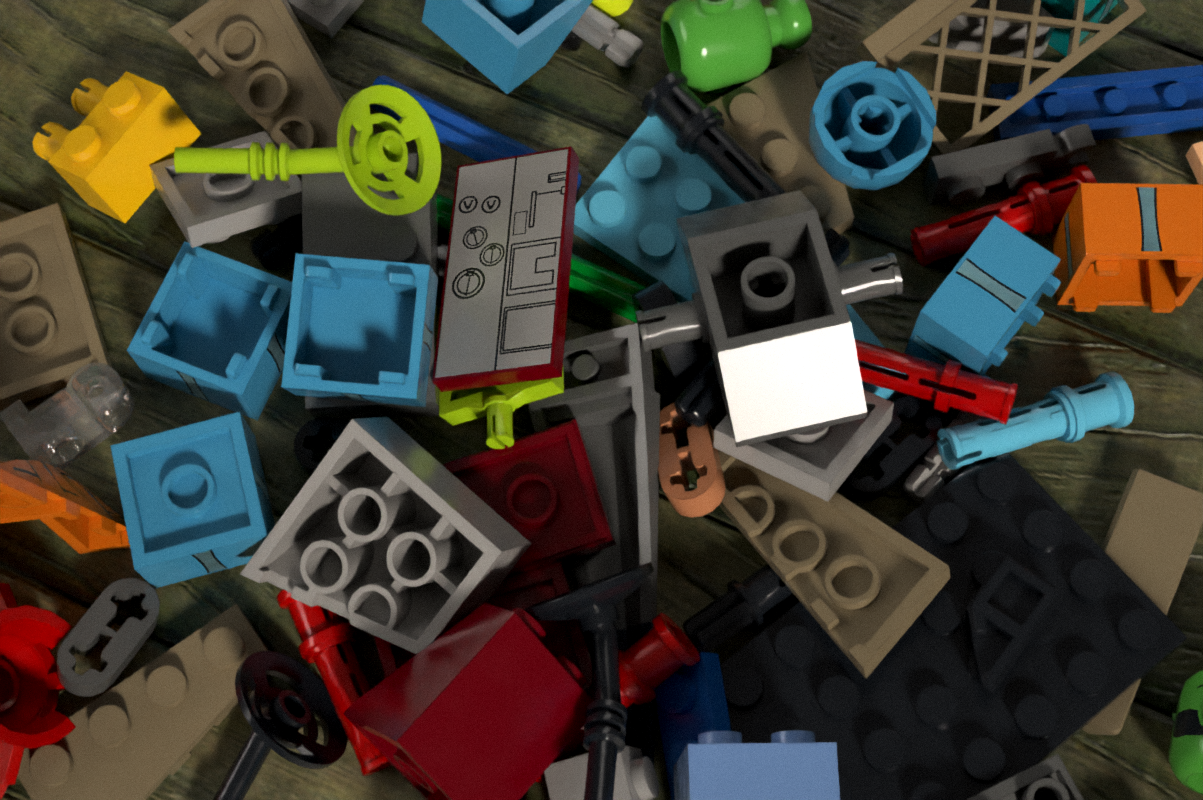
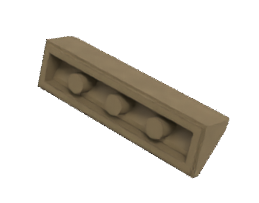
M1134 469L1101 547L1165 615L1168 613L1203 524V494L1144 470ZM1141 679L1091 720L1082 730L1089 734L1098 735L1119 734Z

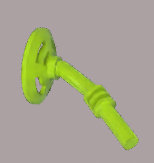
M382 84L358 91L346 103L338 123L337 147L290 149L289 143H281L279 149H276L273 142H266L264 149H262L259 142H252L250 148L176 147L174 152L176 173L250 174L253 181H259L262 174L265 175L267 181H274L276 175H279L281 181H289L291 175L344 172L355 193L367 205L381 213L394 216L415 212L429 202L437 189L442 165L439 139L434 125L424 108L402 89ZM377 104L388 107L396 112L401 119L397 121L393 117L382 113L370 114V105ZM353 124L357 133L353 146H349L350 130ZM372 125L380 126L387 131L374 134ZM414 139L419 157L418 173L415 181L405 175L408 165L406 142ZM383 173L388 181H381L375 178L374 175ZM368 186L380 192L394 190L400 199L391 200L383 198L372 192Z

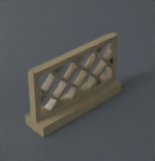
M916 0L862 41L855 51L863 61L878 62L875 68H885L894 73L895 70L892 66L909 53L936 56L931 90H927L936 110V116L938 101L972 105L969 131L952 144L948 142L937 126L934 127L931 143L939 155L968 148L1147 10L1139 0H1116L1124 12L1109 24L1082 21L1085 0H1075L1072 20L1039 16L1041 0H1031L1029 14L996 10L997 0H987L986 9L970 7L978 0ZM957 16L985 19L980 52L946 48L949 24ZM994 20L1027 24L1023 58L989 54ZM1037 26L1070 30L1066 57L1059 62L1033 59ZM939 31L937 47L921 45ZM1081 31L1096 33L1079 46ZM945 58L978 62L974 96L940 92ZM988 63L1021 67L1018 93L1011 99L1001 100L983 97ZM1031 69L1046 70L1045 73L1029 84ZM982 106L997 108L980 121Z

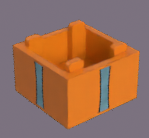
M1080 183L1053 235L1054 255L1061 259L1055 270V277L1061 281L1056 291L1057 305H1073V310L1076 312H1094L1098 305L1149 306L1150 311L1153 313H1171L1176 306H1182L1203 278V184Z

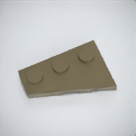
M807 51L706 105L707 107L715 106L723 114V128L787 193L800 190L817 209L822 229L832 228L841 234L852 228L854 214L845 184L833 179L817 163L809 144L810 111L819 93Z

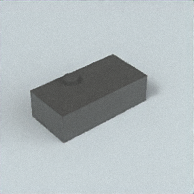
M408 153V165L405 175L415 181L418 173L419 157L418 153ZM344 172L302 174L303 254L426 264L432 267L438 277L426 407L305 396V408L315 419L330 417L352 420L355 418L372 417L409 418L439 416V389L432 382L440 318L437 189L429 202L421 209L409 214L394 216L381 213L367 205L355 193ZM383 173L374 175L375 178L381 181H388ZM368 186L372 192L383 198L391 200L400 199L394 190L380 192Z

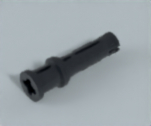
M680 70L667 74L645 96L641 109L649 117L657 116L677 136L676 145L684 153L688 152L690 155L697 153L745 203L787 193L723 128V114L715 106L707 107L687 87L688 79Z

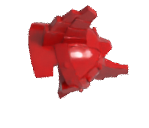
M1 582L0 800H2L8 786L15 785L25 748L34 749L56 743L76 728L67 716L55 710L59 691L66 689L60 684L57 676L56 660L48 649L52 650L72 626L50 610L31 605L18 606L9 583Z

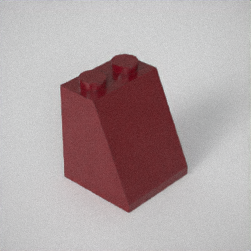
M483 603L360 697L343 714L425 800H520L584 727L586 707L593 700L582 689L587 683V679L582 672L563 656L557 654L554 657L543 645L541 640L546 636V633L531 615L519 607H514L510 611Z

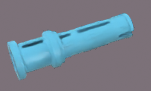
M1114 371L1099 374L1094 383L1073 389L1067 385L1052 388L1044 396L1043 400L1012 409L1006 425L999 423L1000 421L983 417L966 424L940 429L937 436L941 440L937 441V446L944 464L949 469L955 470L976 461L1032 446V444L1056 438L1059 441L1073 443L1081 440L1085 432L1107 425L1112 428L1126 427L1132 422L1134 417V401L1132 393L1122 376Z

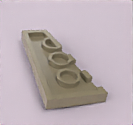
M209 0L167 30L235 98V101L244 111L270 134V137L278 146L281 143H289L290 149L337 147L338 123L346 104L287 0ZM353 124L350 130L349 146H353L357 133Z

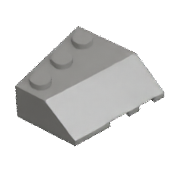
M389 417L355 418L346 426L240 575L258 583L268 582L292 593L291 598L311 607L321 606L349 619L350 625L417 655L489 599L530 547L531 543Z

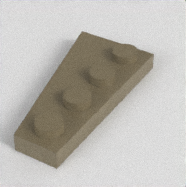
M720 451L718 454L725 480V495L719 507L867 679L951 578L949 565L837 492L827 502Z
M235 604L70 716L69 719L76 728L61 740L34 749L25 748L17 775L31 800H146L169 774L173 776L191 756L189 752L212 726H218L238 704L235 690L237 669L251 654L258 651H269L242 609Z

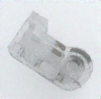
M91 363L79 368L70 377L65 389L60 390L33 410L29 411L19 399L0 412V418L31 460L41 461L64 470L126 424L134 410V398L116 370L106 364Z

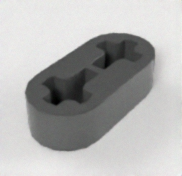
M123 578L111 583L63 640L58 650L57 676L60 684L68 692L77 696L92 697L106 691L153 633L158 622L160 600L156 591L147 582L137 578ZM133 600L141 603L140 616L142 620L131 616L117 632L111 629L117 615L118 607L115 605L116 602L123 606L129 605ZM100 641L106 645L100 657L102 672L90 668L83 676L75 673L76 658L73 656L75 653L87 657Z

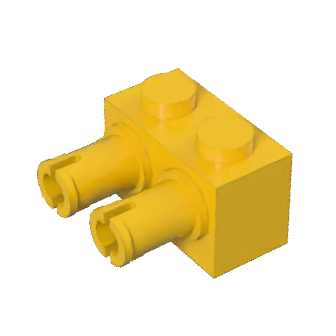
M127 71L110 87L93 78L84 79L80 84L89 92L75 88L71 96V103L77 113L87 117L72 131L59 123L48 122L41 128L51 136L47 137L37 132L32 141L33 150L36 155L44 160H49L48 162L89 206L125 224L156 188L149 165L174 158L176 147H191L201 135V132L164 87Z

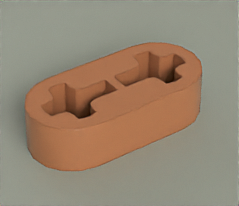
M674 402L660 411L658 466L660 484L671 506L677 513L690 518L701 517L718 507L725 495V480L719 459V451L713 448L714 431L709 421L704 426L698 428L692 426L677 414ZM687 428L689 445L680 448L677 442L680 436L679 431ZM696 469L700 476L697 479V488L692 491H686L689 489L687 472Z

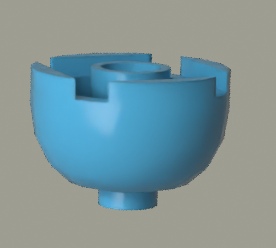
M862 61L842 67L824 82L810 111L809 144L817 163L833 179L854 189L879 190L898 184L922 163L932 145L933 129L936 126V110L927 90L909 72L898 67L895 73L885 68H875L878 62Z

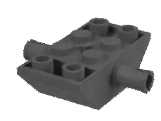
M800 190L676 218L695 293H692V300L646 311H635L644 352H651L652 349L700 338L703 344L709 343L736 447L867 418V408L852 323L846 305L892 294H902L901 271L899 266H893L897 264L895 254L887 253L882 257L837 267L835 261H832L817 209Z

